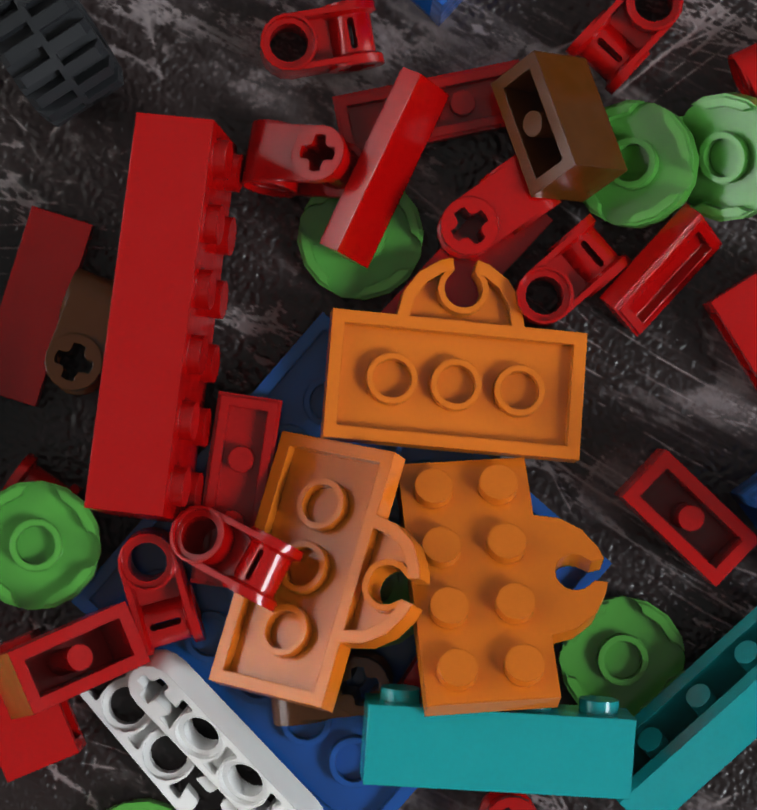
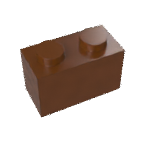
M533 50L491 83L531 197L584 202L628 171L586 58Z

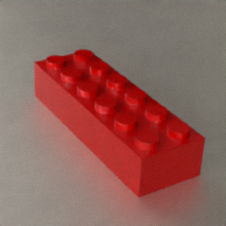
M136 112L84 508L113 516L173 523L181 511L189 506L201 505L204 476L203 473L196 472L199 446L206 447L208 445L212 429V411L210 408H204L207 382L215 383L219 372L220 346L212 344L215 319H223L227 310L228 282L221 280L224 255L231 256L235 247L236 219L235 217H229L232 192L239 193L241 191V179L245 163L243 154H237V146L214 119Z

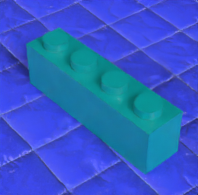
M757 607L634 716L637 722L631 800L616 799L625 810L679 809L757 738Z
M381 685L380 694L365 693L360 775L363 785L631 800L637 720L626 708H619V700L616 698L585 695L579 697V705L559 704L556 708L424 717L422 696H420L421 688L418 686Z

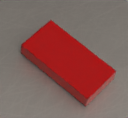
M685 203L599 298L618 321L638 337L721 247L722 242L701 213Z

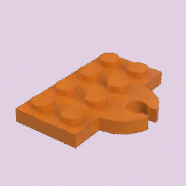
M448 258L442 259L419 271L400 295L395 314L333 308L330 312L320 438L341 442L514 458L525 457V459L575 463L580 460L588 333L525 327L523 315L516 303V292L512 284L491 265L480 260L474 264L471 278L477 287L478 299L476 304L470 307L456 306L446 296V280L455 270L454 259Z
M282 431L254 526L304 552V555L300 562H292L274 596L278 602L274 612L234 592L208 680L223 686L333 713L351 649H376L399 639L417 621L423 611L422 609L403 599L390 604H383L380 596L384 580L395 572H402L407 579L417 585H430V570L424 549L408 530L388 520L405 458L393 451Z
M525 457L404 464L396 491L401 527L410 532L424 549L430 570V585H417L407 579L410 603L423 610L417 621L413 624L424 717L558 707L561 700V690L553 644L573 639L592 624L605 598L608 582L595 580L584 589L572 590L566 588L558 581L556 571L565 566L577 567L587 573L600 570L604 557L599 547L582 529L560 518L533 515Z

